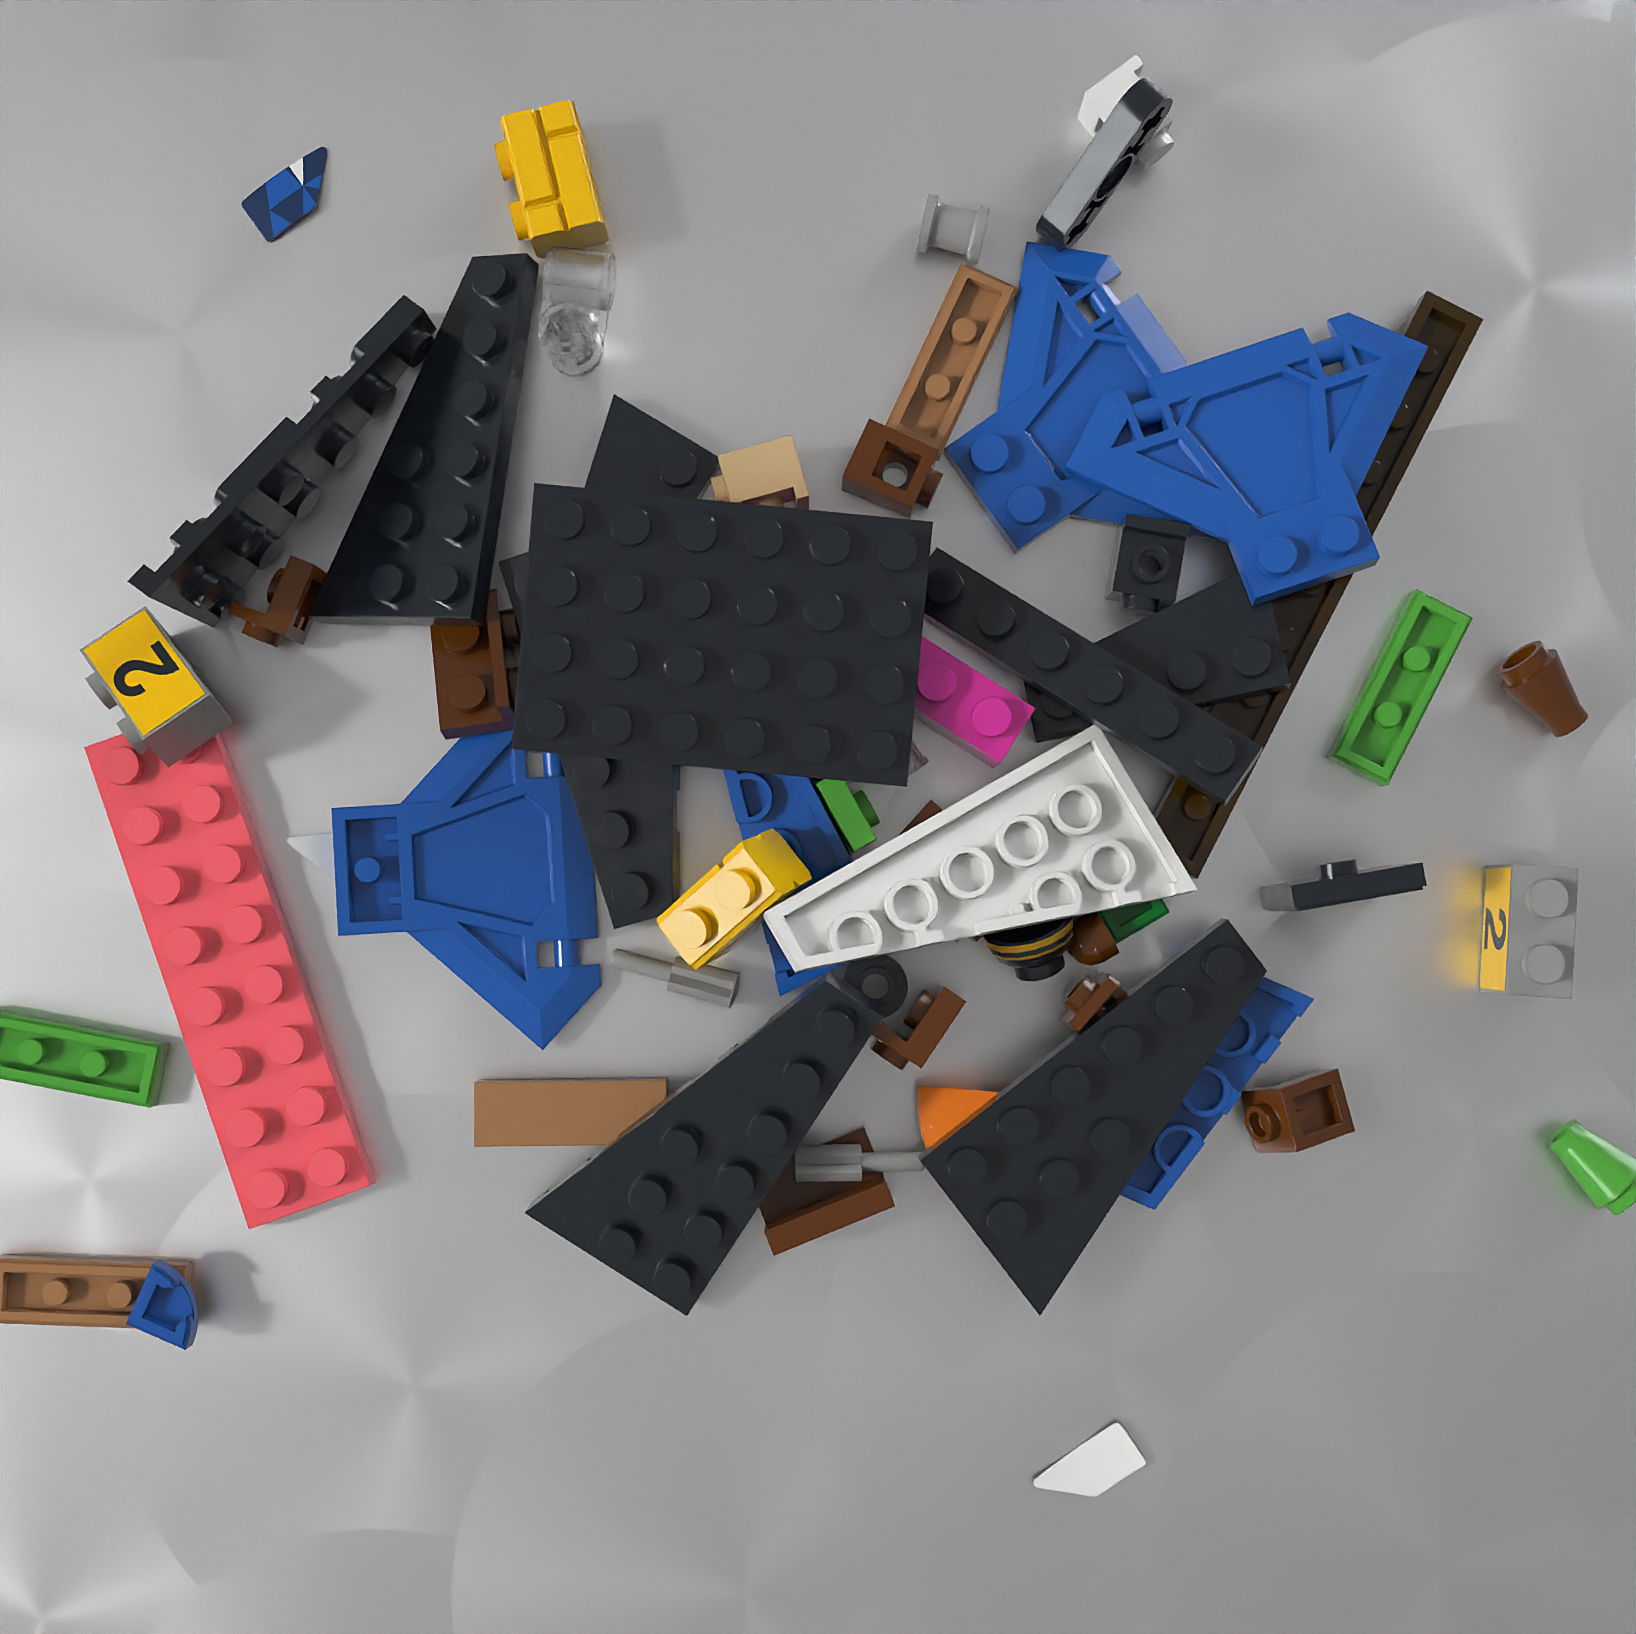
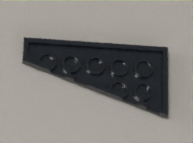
M1219 919L1084 1025L1078 1032H1075L917 1156L1039 1316L1267 972L1266 968L1228 919Z

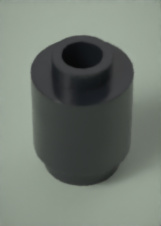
M888 955L849 962L843 972L842 979L862 992L863 981L867 976L880 974L886 978L888 983L886 993L882 997L874 999L887 1007L883 1018L892 1015L902 1006L907 995L908 982L903 968L897 961Z

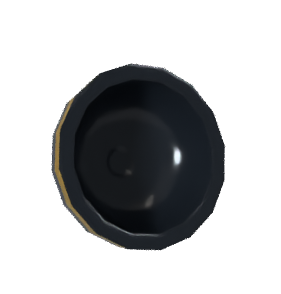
M1074 917L983 935L987 947L999 962L1014 968L1018 979L1022 981L1044 980L1056 975L1065 966L1063 953L1072 942L1075 925Z

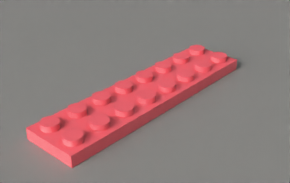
M221 732L169 768L151 749L140 755L123 734L84 747L248 1229L376 1183Z

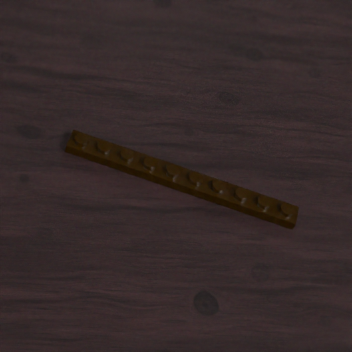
M1428 290L1419 298L1401 333L1403 336L1427 345L1428 348L1356 495L1372 536L1483 321L1481 317ZM1353 573L1272 600L1291 682L1290 689L1212 705L1207 713L1261 745L1263 751ZM1258 759L1226 806L1221 805L1174 775L1154 814V818L1191 879H1198Z

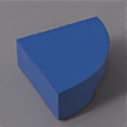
M160 1259L152 1264L126 1324L186 1350L193 1345L197 1333V1303L191 1287L181 1273Z

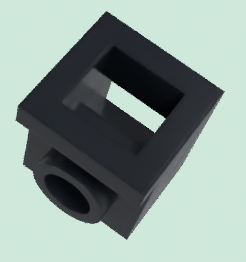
M1127 513L1117 526L1105 599L1121 602V611L1139 616H1150L1158 612V609H1164L1173 605L1176 601L1185 543L1189 537L1191 524ZM1141 556L1157 559L1160 566L1157 575L1150 576L1141 571L1139 567V558Z

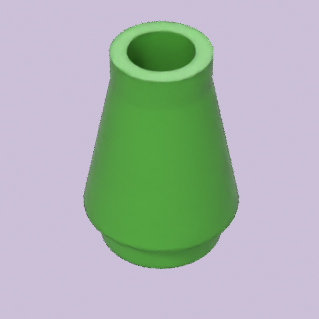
M1575 1119L1566 1123L1549 1141L1547 1146L1558 1155L1596 1208L1605 1206L1612 1214L1619 1215L1636 1202L1635 1157L1585 1129Z

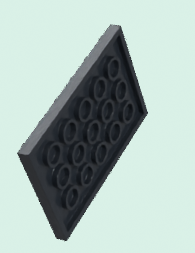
M534 483L511 749L907 787L933 522Z

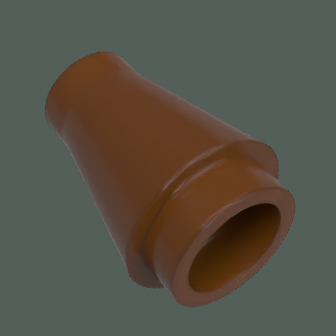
M1534 641L1513 652L1497 668L1498 674L1503 679L1501 688L1545 724L1555 737H1562L1573 732L1587 720L1588 714L1578 700L1556 649H1547L1541 641Z

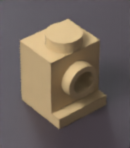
M792 435L717 455L722 475L710 478L716 501L784 507V503L794 501L797 509H809V494Z

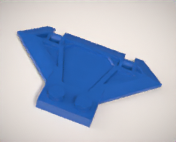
M1026 242L997 412L944 449V456L1015 554L1069 516L1119 524L1128 513L1182 523L1065 470V466L1102 394L1123 387L1130 404L1151 398L1147 384L1149 378L1189 365L1138 293L1122 303L1117 299L1108 284L1119 277L1122 271L1110 255L1065 248L1059 253L1051 245ZM1085 301L1089 302L1099 316L1091 324L1088 323L1078 309V306ZM1159 421L1141 427L1143 436L1147 437L1162 432L1163 428ZM1190 526L1189 537L1224 542Z
M1348 312L1328 319L1327 326L1331 338L1313 344L1302 327L1149 378L1147 384L1151 398L1130 404L1123 387L1104 393L1067 462L1065 470L1175 520L1191 524V527L1227 542L1252 606L1373 567L1378 562L1380 555L1356 495L1428 346ZM1340 362L1343 371L1326 377L1323 367ZM1160 421L1163 428L1162 432L1147 437L1143 436L1141 427Z
M513 729L461 737L400 804L331 808L338 936L407 932L540 1049L544 1050L601 986L600 964L580 965L579 939L598 938L594 864L559 754L511 749ZM543 753L544 777L528 778L527 754ZM553 941L555 967L539 968L538 942Z

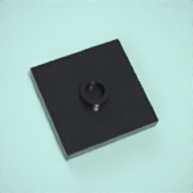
M1356 859L1317 865L1318 877L1259 888L1263 909L1268 911H1303L1423 890V886H1427L1423 862L1384 865L1358 870Z

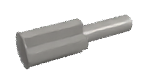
M616 948L612 951L609 960L612 967L667 981V990L724 1005L729 1009L735 1001L740 985L739 971L736 973L711 965H705L695 970L687 964L684 958L678 956L675 958L674 963Z
M860 1144L799 1145L792 1155V1172L795 1183L862 1181V1172L923 1171L925 1166L917 1157L922 1152L862 1153Z

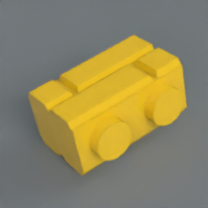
M568 99L540 106L539 110L527 109L503 115L500 122L505 140L495 142L494 148L503 180L515 179L520 200L510 202L509 209L518 240L530 239L536 256L542 259L570 252L574 248L580 250L606 243L609 240L574 101Z
M771 828L739 843L723 858V862L716 864L657 918L658 926L687 964L698 970L712 960L727 954L765 921L762 916L764 912L792 897L812 880L809 870L779 832Z

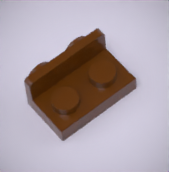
M496 588L489 590L484 626L430 625L439 726L445 740L513 729L518 666L515 667L513 647L520 646L521 633L513 608H506Z
M940 985L934 995L923 989L902 1020L904 1024L912 1028L908 1035L905 1037L883 1021H880L872 1033L875 1039L871 1043L870 1049L902 1071L909 1061L922 1069L967 1001Z

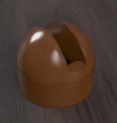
M1097 912L1082 915L1074 921L1072 942L1067 952L1077 962L1092 966L1103 963L1119 954L1115 941Z

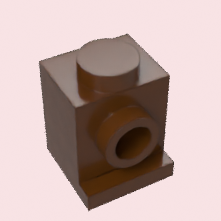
M869 418L842 476L841 490L851 495L855 493L910 518L916 504L928 509L941 482L943 473L933 469L939 450ZM890 468H898L904 472L906 481L903 485L896 487L883 480V473Z

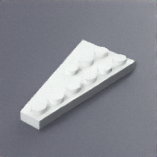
M1092 725L767 910L762 916L793 970L797 973L1189 894L1198 889L1102 730Z

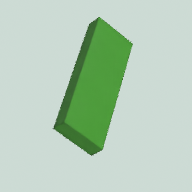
M1418 589L1410 592L1326 758L1380 786L1388 785L1473 617Z
M0 1010V1079L148 1108L157 1106L170 1043Z

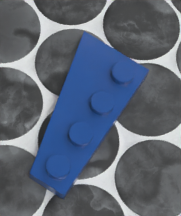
M723 769L742 840L757 836L773 828L776 832H779L809 870L812 880L797 893L855 861L811 778ZM766 921L762 922L766 943L769 944L775 968L774 975L780 996L845 964L842 963L795 973Z
M1266 977L1261 979L1121 1192V1196L1153 1210L1157 1208L1204 1146V1139L1222 1115L1229 1113L1241 1097V1090L1262 1063L1266 1064L1282 1043L1279 1040L1297 1016L1301 1017L1314 998Z

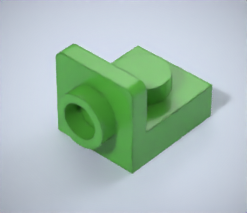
M824 779L816 783V788L851 854L874 842L877 838L871 828L879 824L880 821L865 793L860 790L852 795L847 786L851 781Z

